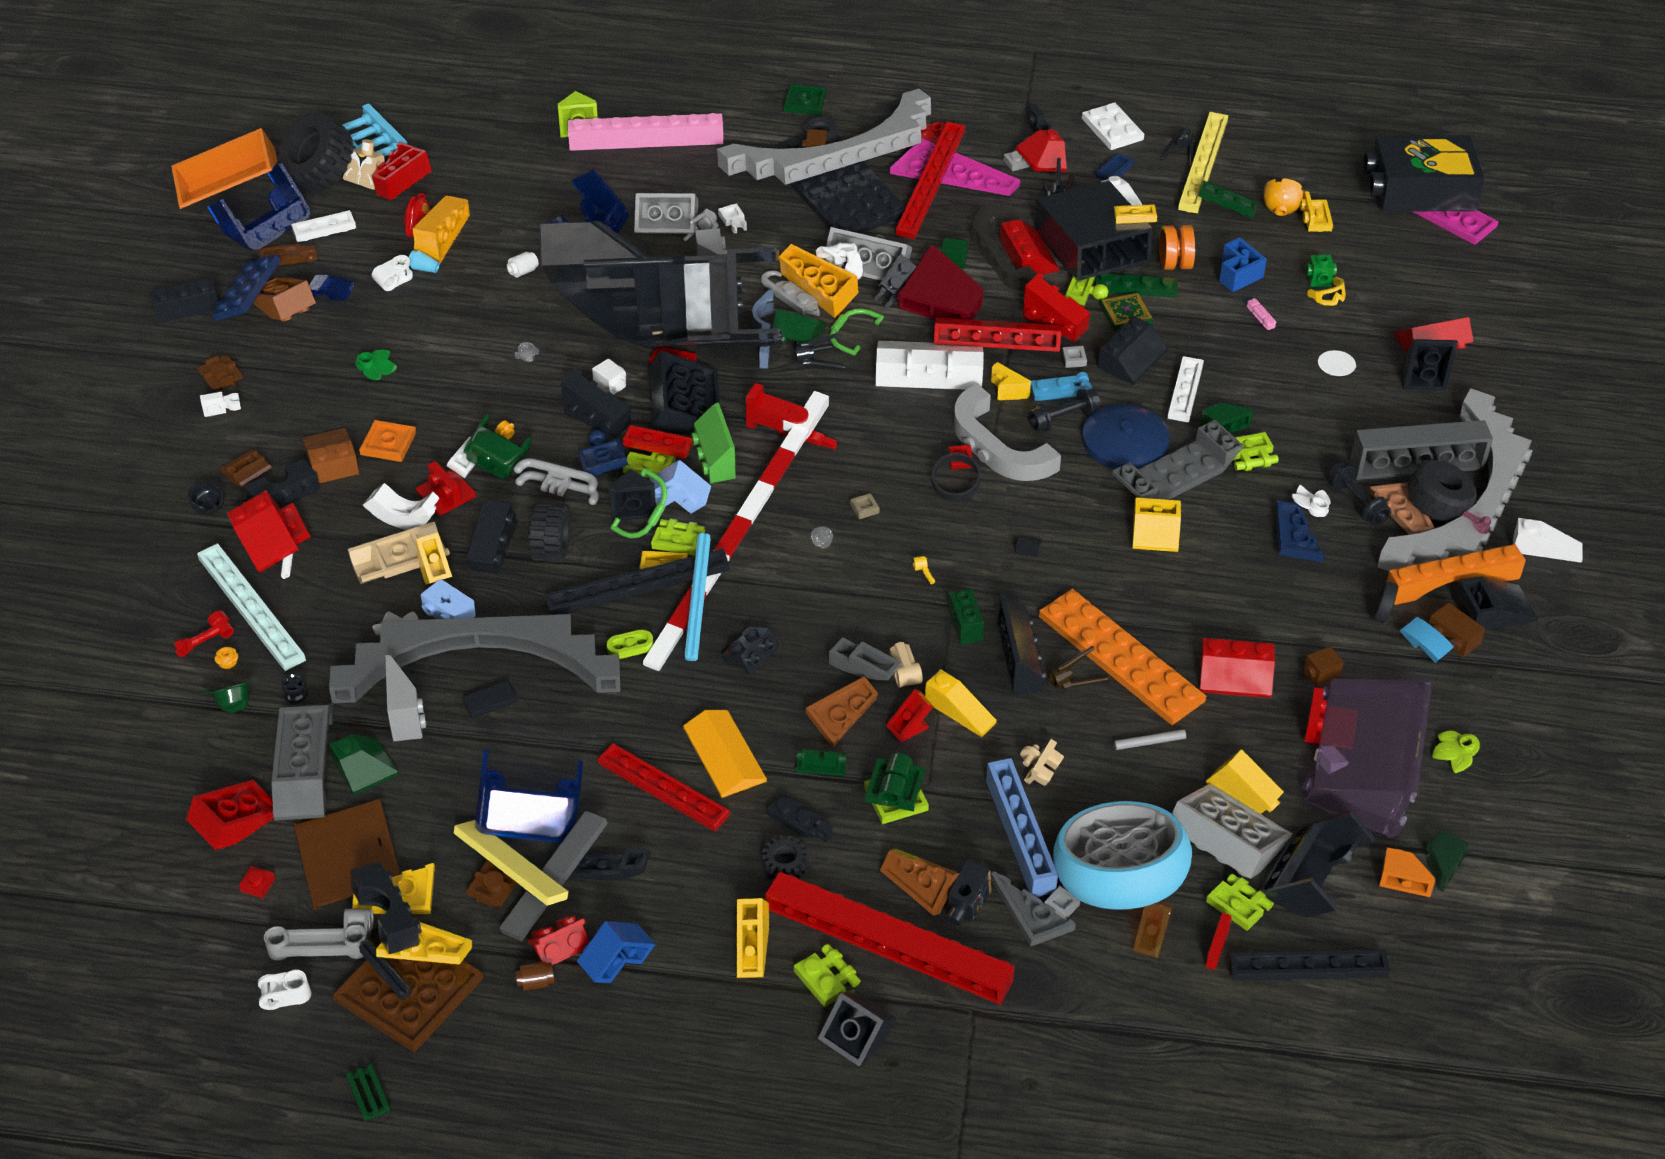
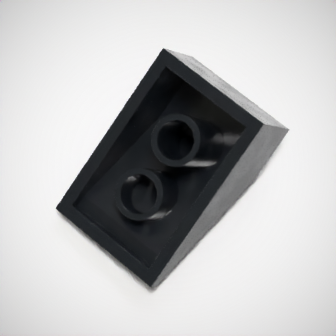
M1414 339L1404 356L1400 371L1403 389L1446 390L1458 341Z

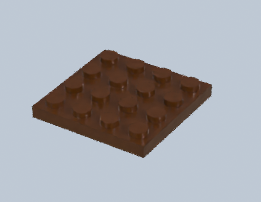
M386 958L411 987L412 994L405 1000H402L366 960L333 994V999L345 1009L415 1053L484 978L481 971L465 961H462L460 964Z

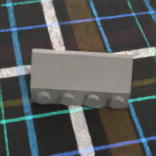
M833 227L830 228L826 245L827 247L838 243H855L862 261V276L880 281L883 280L899 255L902 254L910 260L912 247L907 244Z

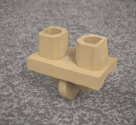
M1051 739L1047 746L1042 749L1041 753L1039 752L1040 748L1038 745H1033L1032 747L1025 746L1020 754L1024 760L1023 764L1025 766L1033 765L1024 779L1025 782L1031 784L1033 780H1036L1044 786L1047 785L1054 772L1046 768L1044 764L1046 763L1053 769H1056L1064 758L1062 754L1054 749L1057 742Z

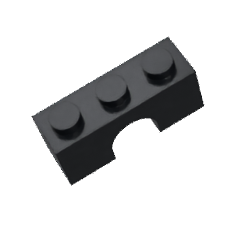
M302 459L285 467L287 480L282 483L273 484L268 482L265 477H262L245 485L247 500L249 501L267 490L279 508L320 490L317 474L307 461Z

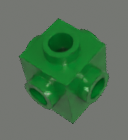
M1311 255L1309 264H1306V275L1308 276L1310 286L1331 287L1333 275H1336L1337 272L1336 263H1333L1331 255Z

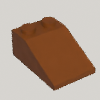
M279 276L267 281L253 302L271 319L281 320V322L290 320L292 315L297 312L302 313L309 310V306L316 303L307 280Z
M345 428L302 437L310 466L317 474L318 483L359 474L354 448Z

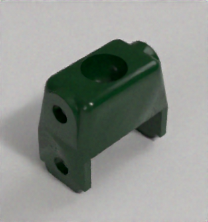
M486 414L466 444L463 453L466 454V459L498 478L504 479L509 477L514 471L515 465L526 457L532 443V438L528 437L523 445L519 447L505 437L488 430L487 427L491 416Z

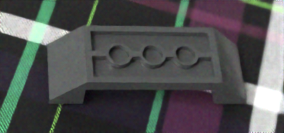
M1213 420L1198 428L1196 441L1140 469H1137L1129 462L1113 470L1112 474L1137 498L1170 500L1224 472L1241 451L1243 444L1216 420Z
M333 703L284 706L279 708L272 773L274 820L325 818L326 795L323 785L328 727L333 724Z

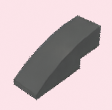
M843 637L829 651L830 665L856 676H865L868 679L889 680L902 664V662L863 641L856 645Z

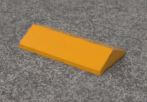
M704 710L683 725L684 731L721 798L767 782V778L728 710Z

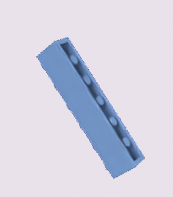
M1012 758L990 762L987 766L986 782L1028 891L1036 897L1052 894L1057 887L1058 874Z

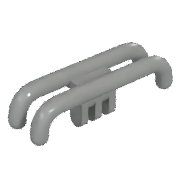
M532 458L523 459L514 467V472L517 474L527 467L548 471V474L526 471L516 478L515 483L517 486H522L527 480H537L543 482L541 485V491L547 492L549 488L550 494H555L557 491L558 496H563L567 489L589 494L590 498L588 501L591 505H595L598 502L599 494L596 490L598 482L596 477L588 472ZM571 477L587 481L589 485L572 481Z

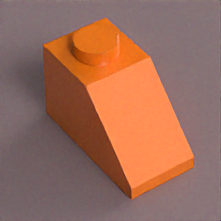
M1387 847L1379 886L1430 897L1435 877L1413 853Z

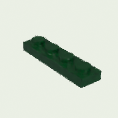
M1106 273L1096 276L1095 285H1105L1110 294L1126 295L1139 292L1141 296L1177 298L1178 278Z

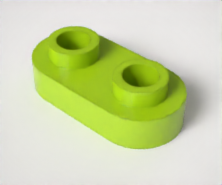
M637 630L613 636L607 641V652L609 655H619V659L647 653L653 646V636L647 630Z

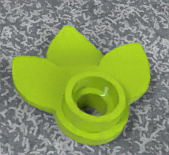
M1445 731L1438 735L1441 743L1435 747L1432 757L1439 760H1451L1453 772L1458 773L1467 769L1472 764L1473 756L1480 749V742L1472 734L1461 735L1456 731ZM1465 743H1471V745H1469V746H1465V745H1463V744H1465Z

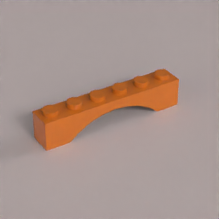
M1516 544L1389 570L1387 581L1398 585L1394 605L1416 601L1437 587L1461 579L1486 577L1503 582L1520 579L1526 560Z

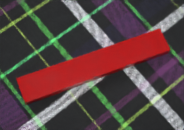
M614 743L598 757L599 765L713 831H716L730 816V810Z

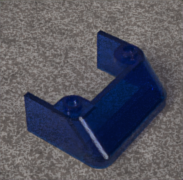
M282 163L274 166L272 171L267 172L276 186V189L272 190L268 195V201L273 209L247 226L243 227L241 222L233 216L223 199L207 206L224 234L250 251L262 248L292 229L291 224L303 222L310 216V208Z
M594 169L573 179L571 182L584 196L580 202V208L587 217L585 222L601 221L618 234L629 216L624 204ZM560 214L542 224L569 222Z
M484 749L475 815V828L477 831L486 835L562 843L577 823L583 761L578 760L575 780L563 779L559 781L556 785L555 793L505 788L506 779L502 773L495 770H487L489 750Z

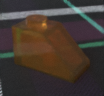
M1159 901L1144 906L1133 951L1159 958L1174 904Z

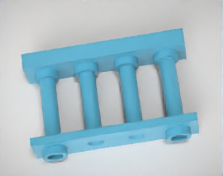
M370 104L362 106V117L342 125L348 131L364 124L370 126L351 134L353 149L362 147V144L357 145L355 141L372 134L379 136L372 139L374 147L383 143L388 145V147L376 151L383 154L384 157L390 152H395L398 142L407 144V141Z

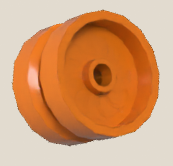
M1173 225L1161 227L1159 256L1162 270H1174L1176 265L1179 266L1180 270H1191L1193 268L1195 237L1192 225H1181L1177 231Z

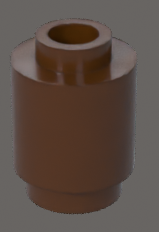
M545 961L524 964L520 965V971H515L517 986H523L524 991L549 987L548 984L555 983L552 962L545 963Z

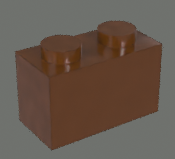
M1447 603L1431 615L1429 624L1454 646L1451 650L1461 657H1465L1481 644L1485 632L1483 626L1451 603Z

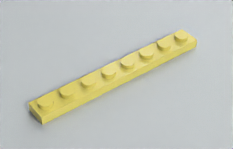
M1214 112L1209 113L1178 210L1198 213L1202 202V197L1198 196L1203 180L1207 182L1209 180L1228 122V115Z

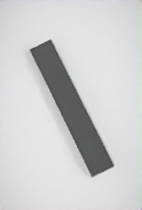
M585 811L544 866L542 872L563 886L608 824L606 819ZM526 891L499 929L503 934L523 941L547 908V905L529 891Z

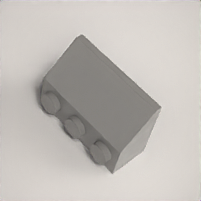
M636 193L634 233L694 234L697 222L694 224L689 222L698 216V198L696 194Z

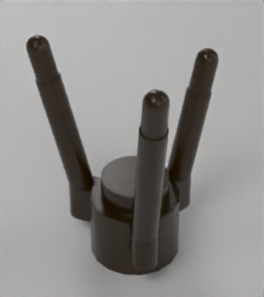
M1094 646L1082 651L1066 663L1048 671L1052 685L1055 688L1062 686L1064 690L1075 686L1105 682L1109 680V677L1070 682V679L1073 678L1070 667L1093 651Z

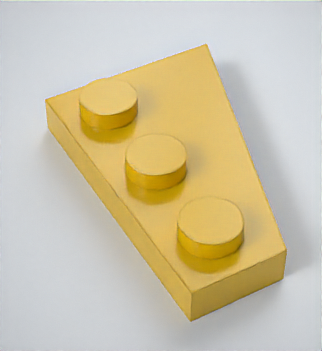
M434 863L425 865V868L415 871L407 870L402 872L401 875L392 877L393 885L399 887L402 900L408 902L412 914H431L435 874ZM355 895L353 896L352 909L372 908L373 914L386 913L385 910L377 906L360 905Z
M420 922L421 933L418 934V946L388 954L381 942L376 949V956L460 964L472 949V940Z

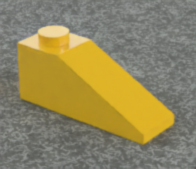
M940 669L926 683L925 697L934 708L980 737H983L996 724V719L959 680Z
M763 898L737 899V978L764 977L769 934V903Z

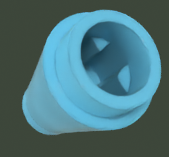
M413 250L410 253L409 266L412 269L433 273L438 271L440 262L420 250Z

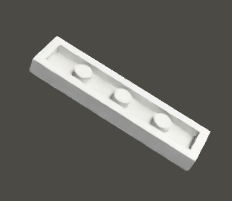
M1183 356L1168 419L1189 422L1204 360Z

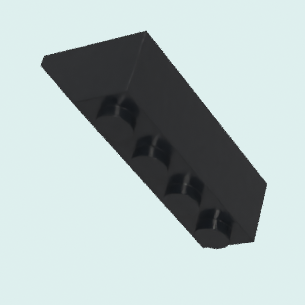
M1000 593L997 626L1013 695L1041 692L1042 682H1046L1045 669L1040 667L1042 658L1040 650H1036L1037 635L1032 633L1031 630L1033 629L1032 615H1028L1025 605L1006 593Z

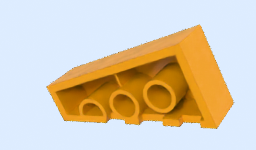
M446 195L413 228L414 251L420 250L441 263L470 216L468 200Z
M790 244L779 256L782 275L816 298L818 305L834 318L859 293L856 275Z

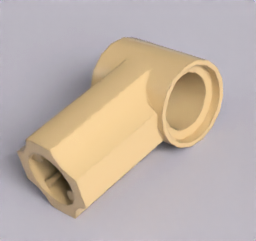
M904 642L895 643L890 648L889 654L891 657L902 662L900 668L894 673L897 686L900 688L921 684L923 682L921 667L919 663H915L910 646L904 644Z

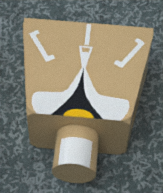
M362 140V147L353 149L351 163H348V169L343 175L344 180L375 190L371 175L384 162V156L373 151L374 141Z

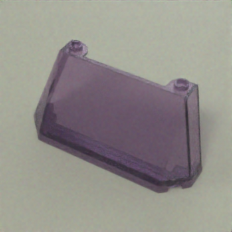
M1421 677L1331 679L1327 686L1321 688L1324 689L1323 699L1327 700L1315 771L1311 777L1305 779L1302 790L1305 791L1304 801L1335 815L1352 810L1366 828L1394 839L1404 827L1408 818L1403 814L1408 809L1409 801L1414 803L1418 794L1432 682Z

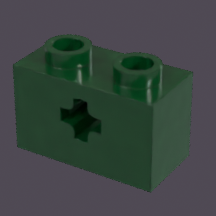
M972 589L949 592L948 612L960 645L983 641L984 620Z

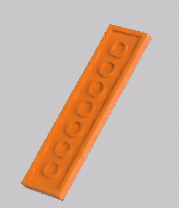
M1073 588L1039 611V617L1081 652L1094 646V650L1086 656L1169 724L1174 725L1205 702L1206 695Z

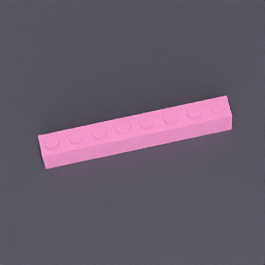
M722 114L568 120L570 150L723 144Z

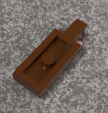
M299 243L259 249L260 258L276 254L281 260L278 265L318 260L315 245L305 247L300 246Z

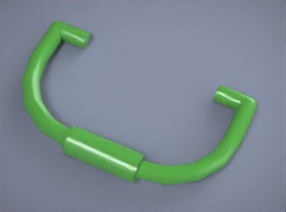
M867 309L847 311L845 314H841L831 326L829 335L837 333L851 315H870L877 318L875 321L876 325L881 323L884 316ZM835 338L830 339L836 348L851 355H856L861 349L859 345H856L854 349H850L839 344Z
M646 468L642 469L640 475L643 477L648 475L655 479L662 489V497L660 503H657L648 519V524L639 532L630 533L617 527L620 519H614L610 527L611 530L627 538H639L647 534L657 524L666 508V484L661 477Z

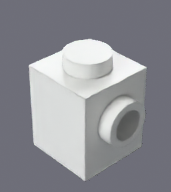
M610 359L592 368L593 380L598 383L597 387L606 394L611 392L614 395L626 387L625 370Z

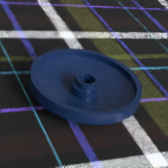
M1127 404L1106 406L1095 411L1087 418L1082 433V442L1086 452L1098 463L1112 469H1117L1129 462L1137 469H1140L1164 457L1168 450L1170 438L1169 430L1159 416L1145 408Z

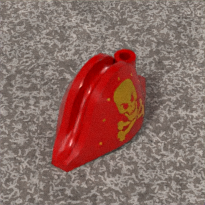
M424 193L418 194V197L413 196L405 208L403 223L406 236L414 237L413 228L432 210Z

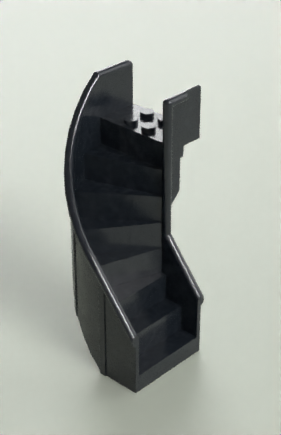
M601 221L540 224L541 263L550 283L591 321L631 344L658 347L715 344L768 347L782 343V332L779 328L739 330V315H743L742 298H738V294H742L741 276L737 277V263L777 261L779 259V248L727 249V254L648 257ZM663 330V333L653 335L652 333L653 331Z

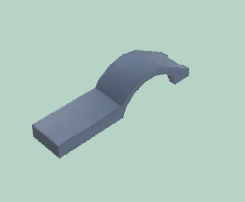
M768 290L754 304L752 309L753 329L771 328V324L762 321L760 318L773 313L774 303L767 304V302L773 301L774 290ZM770 346L760 347V368H768Z

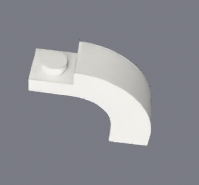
M384 483L372 492L363 506L383 522L409 530L425 525L437 508L435 503L439 497L432 492L420 501H410L396 494Z

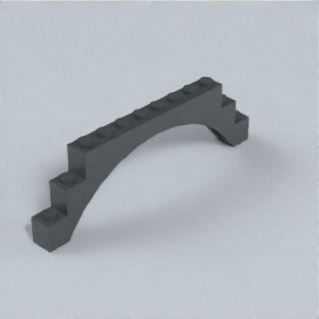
M571 614L381 621L380 643H356L355 665L330 667L329 690L332 703H354L378 681L386 677L385 655H391L401 668L427 656L450 650L480 647L505 648L531 653L551 660L575 673L596 693L620 692L619 655L596 656L595 634L571 635Z

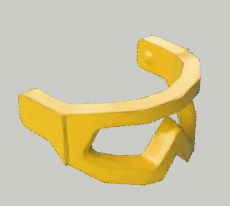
M1334 277L1333 284L1337 285L1336 287L1319 291L1310 289L1307 291L1308 297L1314 298L1317 303L1323 305H1337L1338 300L1342 302L1345 300L1344 280ZM1341 289L1342 294L1340 295L1336 292L1332 300L1322 299L1323 294Z

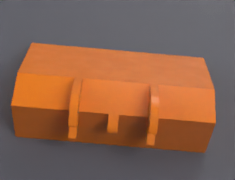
M260 128L172 165L180 209L272 171L278 160L275 147L263 129Z

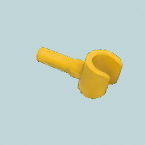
M924 556L914 557V571L922 570L929 583L934 584L935 580L929 572L927 558Z

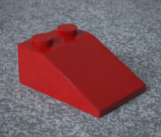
M267 490L227 513L233 528L259 573L299 550L278 504Z
M254 780L194 796L186 820L215 850L237 844L274 819L273 799Z

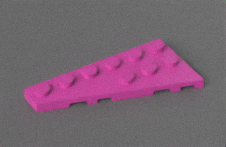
M922 138L920 144L914 145L890 167V174L920 179L936 144ZM955 152L941 183L1010 196L1020 186V179Z

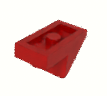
M914 689L886 726L899 741L903 742L929 728V725L923 719L934 706L921 691Z

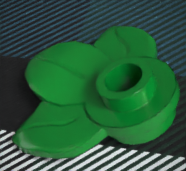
M376 350L372 353L363 352L357 356L355 362L357 369L363 371L364 376L371 380H380L382 375H388L397 370V365L388 360L390 356L389 350Z

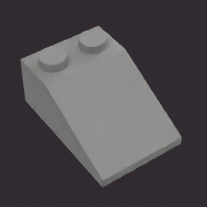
M385 655L387 711L393 741L422 738V728H426V716L421 714L424 713L423 699L418 698L416 688L391 655Z

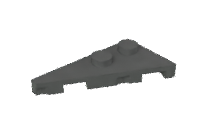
M996 871L991 873L992 883L1030 947L1075 930L1076 924L1073 920L1069 919V921H1066L1055 913L1056 909L1050 905L1042 903L1039 898L1027 890L1023 889L1021 891L1011 885V880L1004 875H1000Z

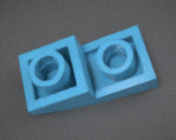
M1418 617L1400 630L1415 649L1420 646L1434 663L1454 648L1440 632Z

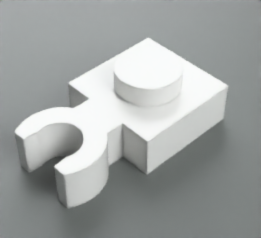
M737 204L718 209V215L726 226L732 225L733 233H737V227L743 228L744 231L747 230L744 214Z

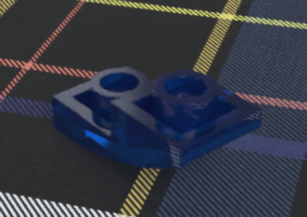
M315 275L309 285L312 295H327L330 300L347 299L355 286L353 281L330 275Z

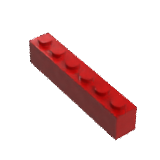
M936 318L934 344L1060 352L1061 325Z

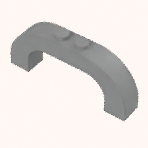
M975 384L962 392L958 397L954 412L955 433L964 445H971V451L992 470L1004 477L1021 481L1044 479L1060 471L1061 455L1049 444L1046 443L1032 451H1016L1007 447L976 420L977 417L990 411L991 395L981 386Z

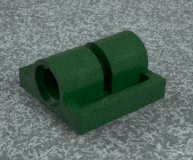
M902 753L892 754L889 760L877 758L865 802L914 812L925 776V767L913 765V760Z

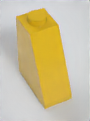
M1242 749L1223 763L1205 781L1207 784H1213L1260 814L1266 810L1269 813L1274 810L1280 803L1277 799L1283 794V791Z

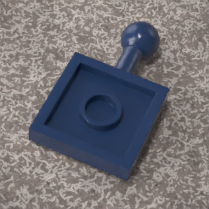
M593 430L589 434V442L594 446L578 450L583 471L595 477L603 472L619 470L623 466L628 465L620 438L605 442L606 436L601 430Z

